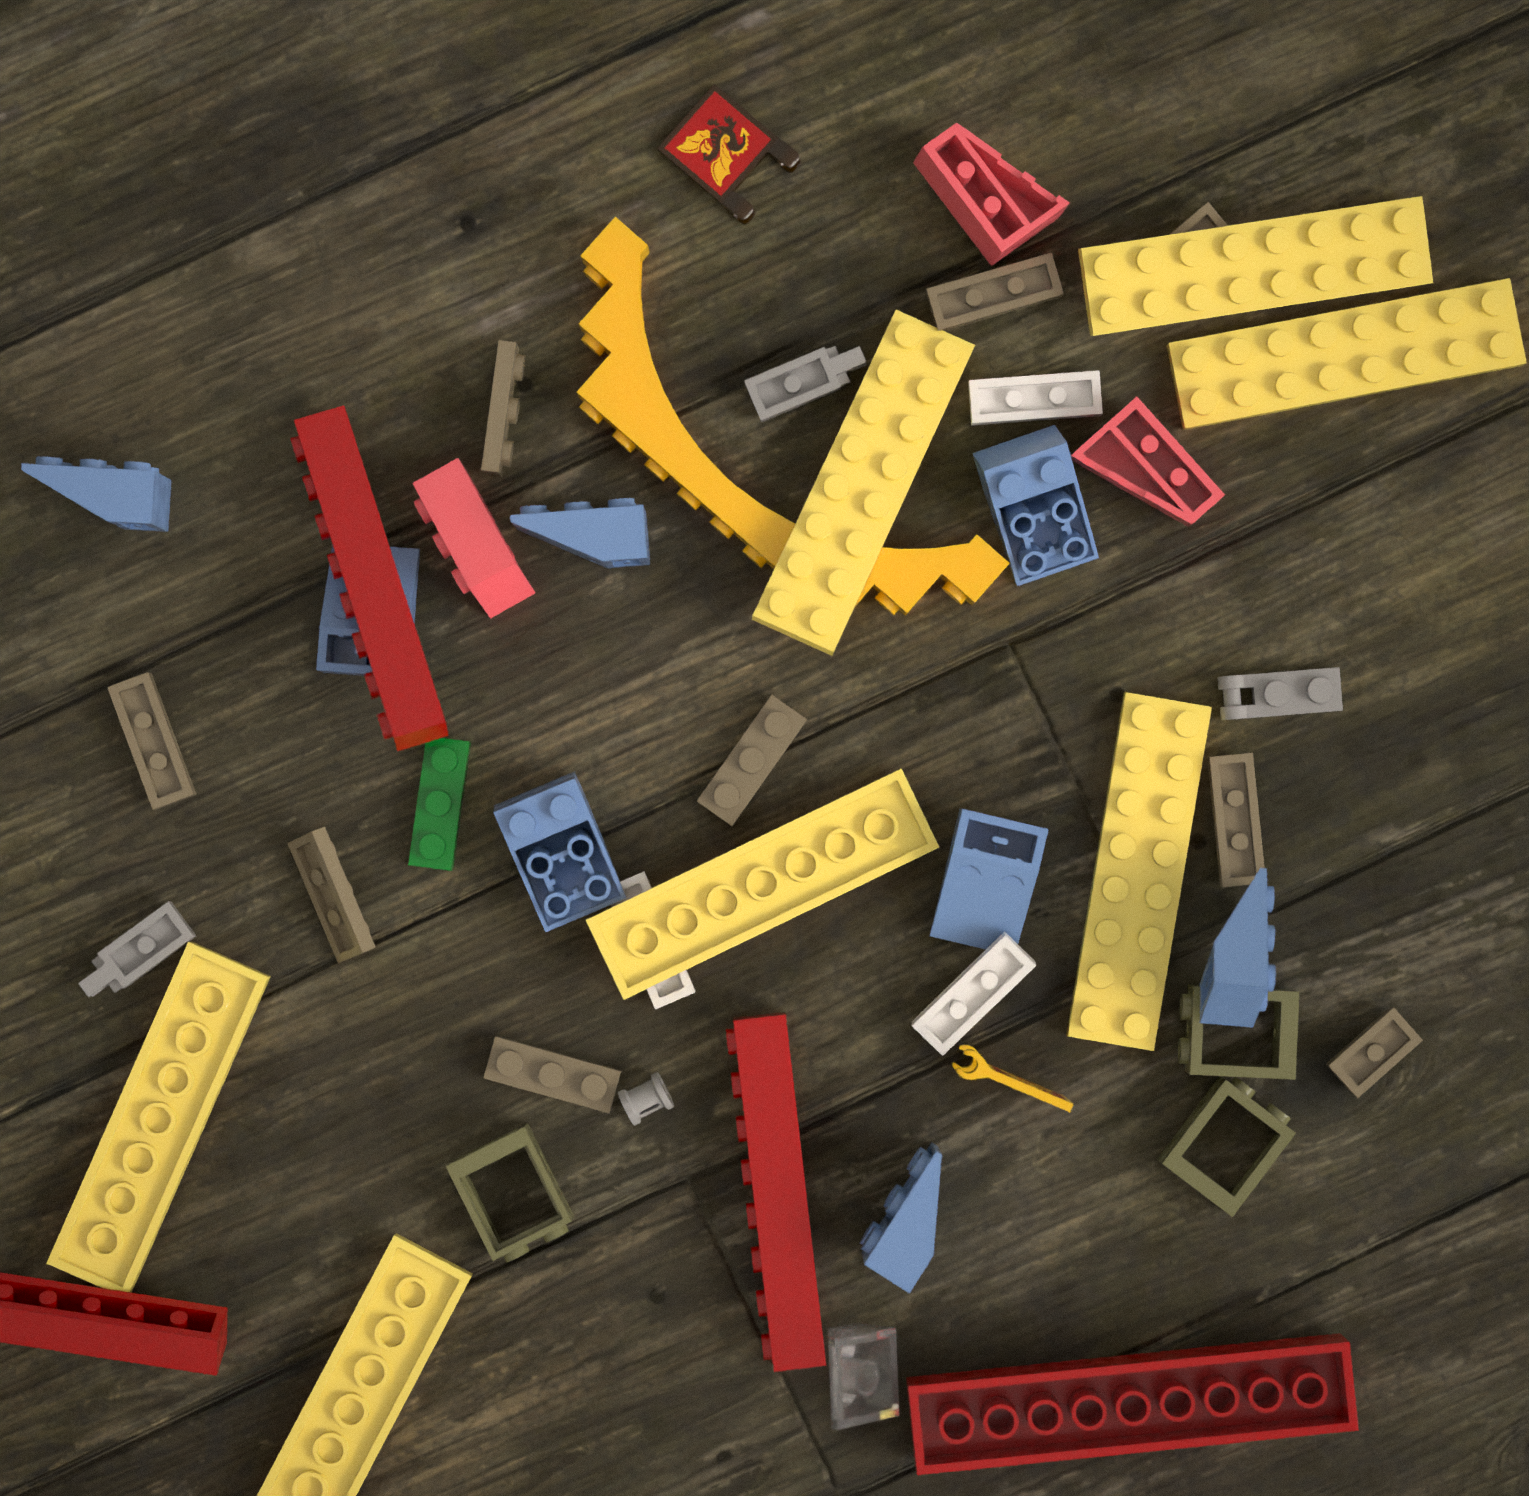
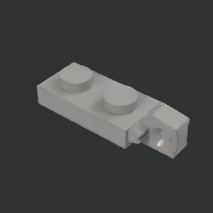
M835 346L828 349L823 347L744 380L762 423L840 390L842 386L850 383L847 374L866 366L867 362L860 346L840 355Z
M168 901L98 952L99 956L92 960L97 970L78 984L88 997L95 996L107 986H110L114 993L122 988H127L197 936L174 904Z

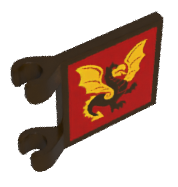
M715 84L657 148L661 154L719 202L742 225L748 224L754 218L755 212L753 206L735 191L761 161L769 154L788 173H793L801 163L798 152L776 137Z

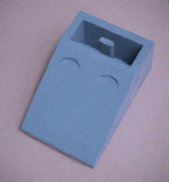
M1055 425L972 453L988 506L1017 586L1099 558L1068 444Z
M36 457L35 464L22 463V471L107 522L125 530L168 532L171 480L161 475L159 468L151 467L150 463L126 461L124 462V469H116V466L107 465V461L95 459H80V467L73 466L71 463H65L63 459L55 457Z
M634 498L608 500L607 508L595 509L590 505V502L565 503L564 511L549 512L546 505L520 507V514L510 515V522L517 530L605 568L650 565L647 514L643 505H636Z
M390 547L415 623L420 549ZM329 564L319 628L316 670L323 673L364 676L365 673L371 672L372 668L368 657L362 659L358 657L352 633L359 632L360 630L355 617L346 618L339 594L347 592L343 577L334 580Z
M575 771L494 806L493 813L545 932L626 899Z
M959 809L929 936L987 949L1005 931L1018 944L1038 876L1049 829L966 809Z
M1266 868L1259 869L1213 944L1200 982V1023L1253 1028L1259 1011L1265 1012L1268 991L1273 992L1276 977L1275 965L1268 964V952L1273 951L1275 942V926L1268 925V912L1271 913L1273 911L1275 892L1274 886H1267Z
M932 1142L927 1150L920 1147L907 1166L910 1175L903 1187L898 1184L894 1186L883 1204L886 1208V1215L881 1223L878 1224L873 1221L860 1240L864 1265L908 1293L911 1292L934 1255L942 1154L938 1146Z

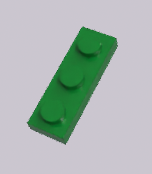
M440 738L425 743L408 865L453 871L471 742Z

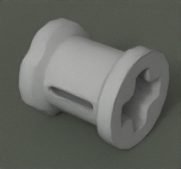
M658 1072L651 1074V1080L629 1091L623 1089L618 1092L620 1101L634 1126L641 1123V1118L663 1107L668 1110L674 1107L669 1091Z

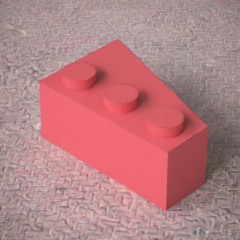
M955 123L924 145L913 163L988 263L993 266L1057 220L1070 202L1060 195L1055 197L1034 182L1036 178L1026 171L1022 173L1001 158L1002 154L960 124Z
M1138 397L1134 398L1071 455L1072 461L1187 527L1192 525L1225 496L1220 488Z
M459 458L412 483L420 497L413 501L425 524L431 521L435 524L439 533L433 535L432 538L444 559L452 556L458 568L451 571L463 594L471 591L490 618L535 594L533 587L523 574L515 559V555L510 546L507 545L492 514Z

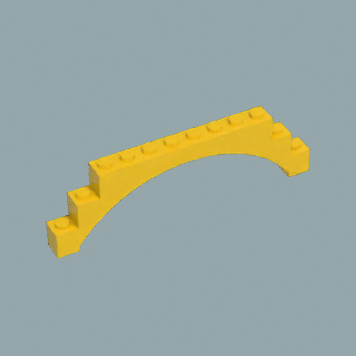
M614 217L581 255L583 264L587 266L583 273L599 288L603 289L606 284L611 288L579 323L581 331L585 333L581 341L599 357L604 352L609 355L577 391L579 398L583 401L579 408L596 424H599L603 419L616 430L611 436L629 453L637 448L648 458L644 466L657 478L664 482L669 476L678 484L681 489L677 492V495L690 507L697 510L701 505L714 517L709 523L723 536L729 539L733 534L746 544L742 552L757 566L762 568L767 563L775 569L795 523L764 507L733 484L701 451L680 422L659 380L651 359L645 334L641 299L642 261L650 253L649 247L617 217ZM978 535L970 543L939 548L894 549L882 547L856 606L874 588L879 592L875 600L892 615H895L899 610L906 616L939 577L946 582L942 589L960 605L965 600L973 605L1010 563Z

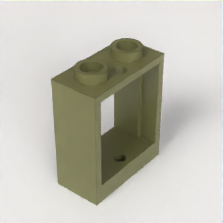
M1188 984V994H1181L1180 1020L1187 1021L1186 1038H1179L1178 1063L1185 1064L1184 1071L1190 1075L1296 1080L1299 991L1274 988L1273 992L1268 991L1267 1001H1274L1272 1066L1202 1062L1203 1023H1200V985Z
M1219 1076L1157 1160L1233 1217L1296 1133L1286 1126L1291 1119L1289 1116L1271 1103L1264 1109L1251 1098L1256 1091L1239 1078L1234 1077L1229 1082ZM1227 1096L1231 1097L1276 1132L1231 1193L1182 1157Z
M528 1123L450 1161L446 1165L492 1261L503 1256L506 1262H510L530 1251L528 1243L540 1237H543L545 1243L569 1231L566 1224L572 1222L574 1215ZM524 1147L557 1213L501 1241L469 1174Z

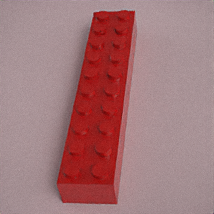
M1340 1333L906 1377L914 1462L917 1475L1359 1431L1350 1342Z

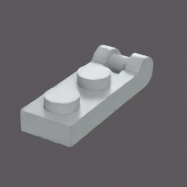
M1339 667L1217 677L1218 690H1223L1224 707H1220L1221 721L1343 711ZM1251 688L1252 705H1241L1240 689Z

